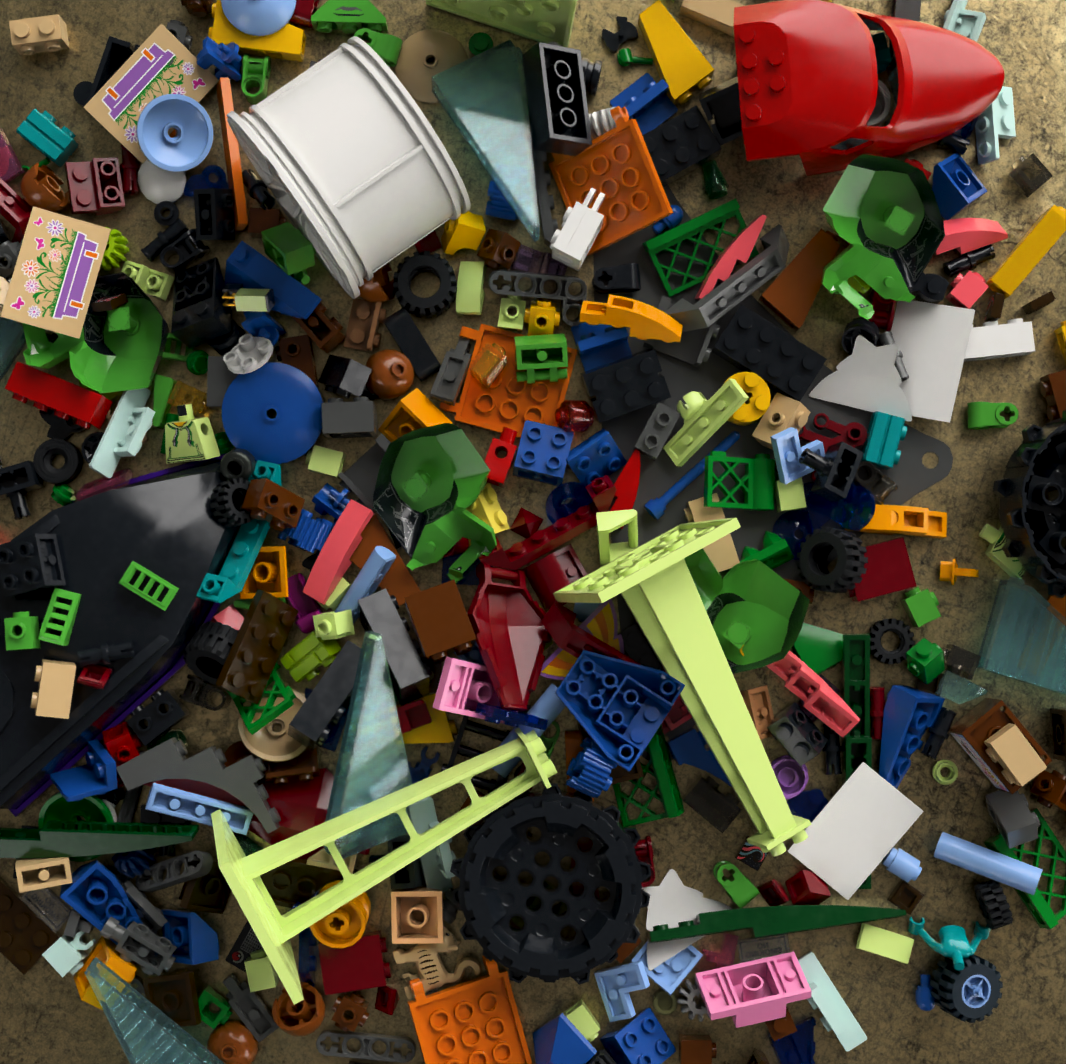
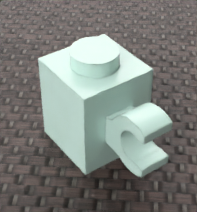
M78 932L74 939L63 935L42 954L62 978L69 972L74 975L85 965L82 962L87 956L84 950L91 948L96 942L93 939L89 943H84L82 936L86 932Z

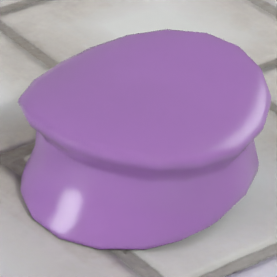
M790 755L778 757L771 763L785 799L794 798L805 789L809 779L808 769L805 764L800 766Z

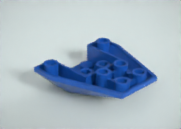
M583 650L555 694L604 755L630 772L666 718L685 685L664 671Z

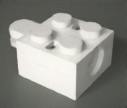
M594 188L590 189L583 204L576 201L573 208L570 206L567 208L562 219V230L557 229L550 241L552 243L550 246L552 258L576 271L580 270L603 224L604 215L598 213V210L605 198V194L600 192L593 207L589 208L596 193Z

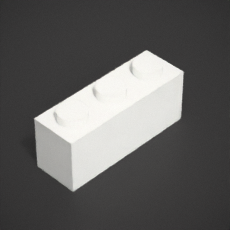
M1023 318L1008 320V324L998 325V321L985 322L982 327H973L972 324L964 362L1024 356L1035 352L1032 321L1023 322Z

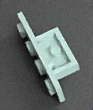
M953 0L950 10H947L944 15L943 28L977 42L986 20L985 13L966 10L965 7L968 0Z
M1002 86L999 95L992 104L975 118L978 164L984 165L1000 158L998 138L1010 139L1016 137L1012 87Z
M142 388L125 390L89 464L92 470L105 478L112 477L121 457L135 456L140 451L142 440L146 432L151 428L152 419L155 411L149 407H144L150 396V390Z
M430 796L408 806L411 823L418 834H422L439 824L434 802ZM452 837L419 857L427 888L443 890V892L453 888L451 878L455 875L450 870L452 860L456 859V856L449 846V843L452 842Z
M809 952L799 958L798 962L812 991L811 998L807 1000L813 1010L818 1008L822 1013L823 1017L820 1018V1021L827 1032L833 1030L847 1052L866 1041V1034L814 953Z

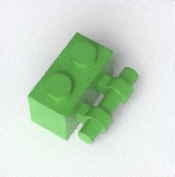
M289 222L261 231L265 254L288 276L291 275L303 285L308 284L310 277L305 269L315 265L314 255L316 250L312 243L302 235L299 229H296Z
M564 333L514 337L517 370H526L516 372L517 382L527 381V384L535 383L537 380L558 382V379L568 378L567 368L557 369V367H568L567 340ZM549 368V370H534V369Z

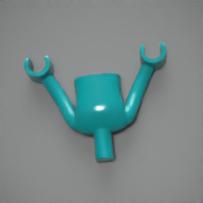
M910 917L908 931L911 934L919 935L935 952L944 957L952 958L954 968L958 971L965 968L963 958L974 955L980 941L988 939L991 930L989 925L986 924V927H982L979 925V921H976L974 937L969 944L963 927L947 925L940 928L938 932L940 943H937L924 930L925 919L921 917L920 923L914 922L912 917Z

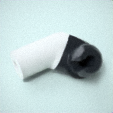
M121 788L108 791L101 799L110 810L114 822H117L115 807L120 800L124 799L125 795L124 790Z

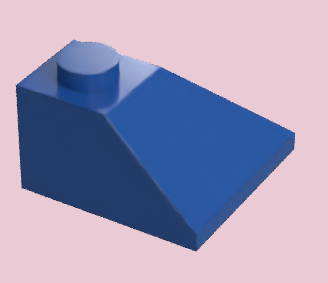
M958 152L934 166L932 190L941 217H944L945 220L951 219L987 192V189Z
M161 910L164 917L168 920L162 927L163 937L170 940L177 947L173 954V957L176 958L175 963L196 965L219 960L220 945L218 934L202 918L191 911Z
M563 1013L540 1026L532 1033L536 1064H586L597 1053V1050Z

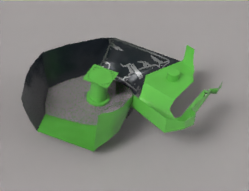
M862 154L848 164L822 209L827 223L833 231L848 241L850 245L824 267L821 283L831 294L835 293L845 297L859 310L858 315L868 320L875 312L873 305L848 284V278L857 275L884 299L910 303L915 298L911 291L945 237V232L934 192L922 170L901 160Z
M703 549L684 558L732 673L761 668L784 659L796 642L802 629L810 600L760 560L742 561L734 565L722 578ZM742 646H743L742 651H743V653H744V656H742L741 653H740V649H741Z

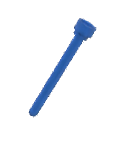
M737 431L731 432L712 451L726 452L739 440L740 433ZM705 457L659 499L657 497L654 500L650 499L644 505L646 511L655 520H658L665 514L664 510L667 509L666 505L705 471Z

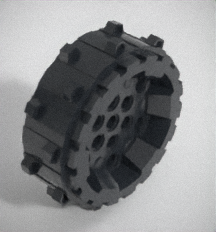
M1063 410L1062 418L1050 421L1043 427L1031 424L1022 430V444L1011 455L1005 467L1006 471L1003 478L994 481L993 492L1000 498V509L998 511L1001 528L1006 537V543L1002 547L1006 557H1017L1027 572L1047 585L1048 595L1056 598H1063L1066 595V546L1063 549L1061 545L1063 537L1066 540V410ZM1046 489L1049 490L1050 494L1048 500L1045 498Z
M550 783L552 787L548 789L545 787L543 791L532 792L529 789L486 815L482 825L472 824L467 827L463 834L469 843L467 852L464 857L453 859L450 872L460 879V886L452 891L454 903L460 904L461 911H463L466 919L460 928V933L464 940H477L483 948L482 955L489 961L494 960L508 968L511 981L521 983L527 976L544 980V982L555 983L559 978L571 977L580 985L589 982L591 969L605 962H613L618 957L617 949L622 943H636L640 931L634 923L640 908L647 907L650 900V894L642 889L641 882L651 876V869L649 863L640 861L638 856H636L634 846L641 837L635 827L623 828L618 822L621 813L619 809L613 804L607 807L601 806L592 801V797L577 790L574 793L560 790L558 783ZM530 827H537L541 831V836L537 840H532L527 836L526 831ZM581 837H588L592 840V846L589 849L583 850L578 846L577 842ZM542 851L546 852L550 857L549 862L543 865L535 860V855ZM567 856L573 858L576 863L569 870L564 869L560 863ZM495 867H504L507 871V876L503 879L496 878L493 875ZM521 872H529L533 880L529 884L521 883L518 879V875ZM547 877H555L558 880V886L554 889L546 888L543 881ZM571 883H582L584 890L580 894L572 893L569 889ZM599 887H606L610 893L607 898L599 899L595 896V890ZM532 896L538 897L541 900V906L532 909L527 905V899ZM559 901L565 903L567 910L562 914L555 913L552 909L554 903ZM515 916L521 917L524 921L523 927L518 929L512 927L510 919ZM564 927H572L576 932L574 937L570 939L564 938L561 935V930Z

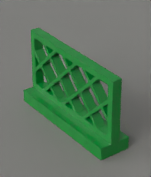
M733 199L642 243L645 251L650 256L668 297L704 281L709 267L714 265L711 262L715 250L720 252L725 250L717 247L721 234L723 233L735 238L746 227L737 199ZM733 216L736 217L739 224L736 234L723 230L726 220ZM722 222L720 228L714 227V225ZM709 228L718 232L714 245L700 241L704 230ZM699 233L697 239L691 237ZM687 239L696 242L691 256L678 252L681 241ZM677 244L675 250L668 248ZM699 244L712 248L708 262L695 258ZM755 245L749 259L759 254ZM662 250L673 253L669 267L659 264L655 254ZM676 255L690 259L685 273L672 268ZM693 261L706 265L702 276L695 277L689 275ZM662 268L667 270L666 275L664 274ZM670 272L684 276L680 287L671 290L668 283ZM687 277L693 279L692 281L685 284Z
M660 725L645 749L650 756L648 764L645 766L641 763L644 777L648 772L656 778L657 784L654 790L642 784L644 777L639 778L638 781L635 779L629 780V782L635 785L630 796L621 791V783L612 785L618 808L621 811L623 827L663 818H673L685 812L662 725ZM638 788L650 794L645 806L633 799ZM653 798L662 802L664 812L657 814L648 808ZM630 803L642 810L636 819L629 820L626 809Z
M1033 808L1030 812H1035L1040 822L1035 852L1023 850L1024 844L1018 845V849H1009L1000 833L989 837L984 841V844L990 850L1022 861L1023 853L1034 855L1033 866L1037 868L1040 857L1051 859L1049 874L1043 872L1041 874L1048 877L1046 892L1040 891L1038 888H1036L1034 895L1015 889L1038 926L1040 928L1052 929L1059 924L1057 921L1066 915V877L1054 875L1057 860L1063 861L1066 865V851L1039 810ZM1042 839L1049 840L1053 845L1051 856L1040 853ZM1054 878L1065 880L1063 895L1052 893ZM1051 896L1062 898L1061 909L1055 914L1050 908Z

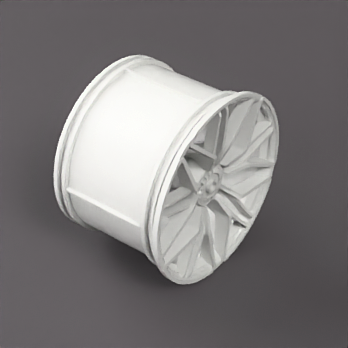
M351 37L347 40V43L339 45L335 51L264 100L249 107L250 114L243 111L239 116L234 111H231L226 115L228 117L227 121L239 144L263 182L276 197L277 203L294 227L299 229L302 235L312 243L316 250L315 255L353 299L360 295L358 286L361 287L364 284L363 278L367 281L371 280L374 277L373 273L448 220L458 219L461 213L464 214L471 208L465 185L431 124L392 70L359 37Z

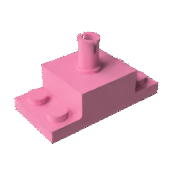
M446 656L432 708L515 726L519 711L502 709L486 666Z
M794 952L696 973V982L710 1019L716 1020L731 1016L736 1028L786 1017L787 1003L811 998L812 991Z

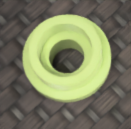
M942 759L934 764L932 775L939 784L949 785L957 779L958 768L954 762ZM944 767L948 768L949 771L945 777L941 775V769Z

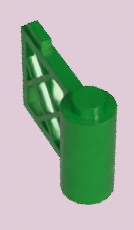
M710 451V455L705 456L704 507L748 509L754 511L774 510L775 459H770V454H755V459L726 457V452ZM713 462H719L725 469L719 477L713 473ZM738 464H745V475L740 479L733 469ZM728 474L736 482L730 491L721 482ZM718 486L725 496L719 502H712V491ZM739 487L745 493L744 504L738 503L732 496Z
M278 661L266 685L267 687L275 681L272 691H265V687L258 705L252 703L251 706H244L245 699L227 691L233 699L248 731L252 735L294 705L293 699L296 698V695L289 685L285 687L278 670L281 668V665ZM262 698H268L265 706H259ZM276 698L285 699L277 706H273ZM255 713H262L261 717L252 723Z

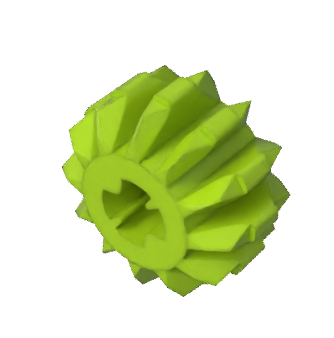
M111 229L100 269L103 268L106 271H111L113 266L120 268L119 262L121 260L127 261L124 254L130 252L126 246L128 240L117 229Z

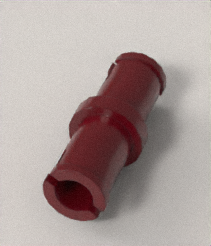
M121 144L122 164L119 167L120 172H122L123 193L127 195V191H129V195H135L139 193L137 173L140 166L137 164V158Z
M870 687V737L872 739H882L885 687Z

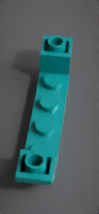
M257 460L255 470L248 480L249 484L253 479L267 478L281 486V466ZM254 519L249 523L241 525L219 576L206 573L196 595L198 598L221 603L242 591L269 531L270 523L265 520Z

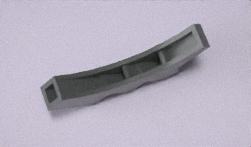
M174 737L116 767L127 791L149 782L164 779H189L204 782L227 791L243 802L258 818L268 834L280 827L278 822L281 821L278 811L275 807H270L266 800L269 798L266 788L263 784L259 785L257 782L265 777L263 771L266 770V766L262 759L256 758L253 754L226 767L224 764L227 762L225 754L221 748L217 749L214 745L187 759L185 755L188 754L184 743L182 740L178 741Z

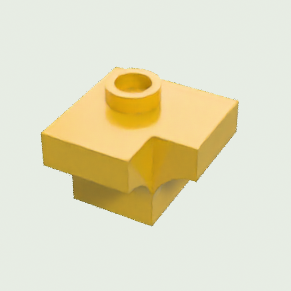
M468 211L464 214L461 213V216L456 220L450 219L445 222L444 233L441 237L444 253L454 255L463 248L477 250L486 232L483 216Z

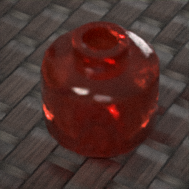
M565 400L556 410L555 420L565 432L582 433L587 431L593 424L594 410L587 401Z

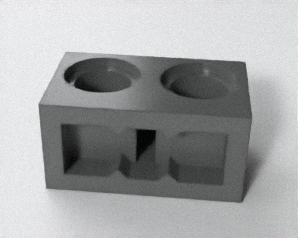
M658 402L633 450L637 449L640 451V454L656 461L681 414Z

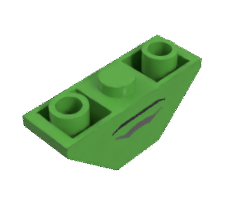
M328 0L311 16L313 28L322 33L342 30L344 33L353 34L362 28H368L379 33L388 31L386 18L369 0Z

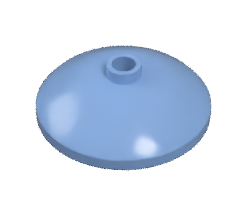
M221 0V6L226 18L236 29L252 36H266L279 31L290 21L295 11L296 0Z
M166 94L153 99L142 110L137 122L136 133L141 151L151 163L161 169L174 172L192 169L206 158L212 147L213 125L211 119L201 104L188 96ZM170 128H174L176 131V135L173 138L168 135Z

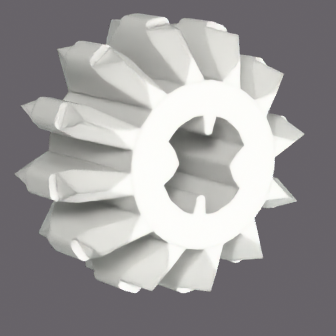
M615 107L589 114L592 140L617 127L610 113V110Z

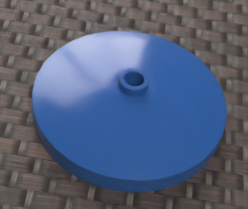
M267 362L253 372L239 374L229 385L222 403L223 427L236 449L249 451L254 456L255 461L260 460L275 464L287 463L305 454L319 438L322 431L321 403H323V399L315 383L303 371L288 364ZM274 409L277 413L276 417L270 418L267 415L268 410Z

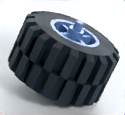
M976 955L963 958L965 968L960 971L954 968L952 958L944 957V961L940 960L937 963L939 967L932 972L934 979L930 980V986L933 987L931 996L936 998L934 1002L941 1010L961 1021L975 1023L976 1020L979 1022L983 1021L985 1015L989 1017L993 1014L992 1009H997L999 1005L997 1003L998 998H1002L1000 988H1003V982L999 981L1001 978L1000 972L996 971V967L992 963Z

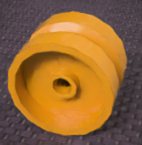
M337 880L326 884L319 891L318 894H320L321 892L325 891L326 889L332 887L333 885L337 884L342 880ZM367 893L360 894L309 926L314 937L322 944L331 948H346L354 945L361 939L370 916L371 902Z

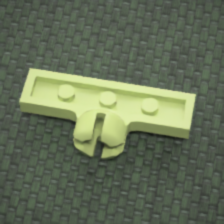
M729 378L709 400L701 392L692 391L683 396L687 404L684 405L681 400L677 403V412L681 414L684 425L663 447L676 466L682 467L749 399L735 379Z

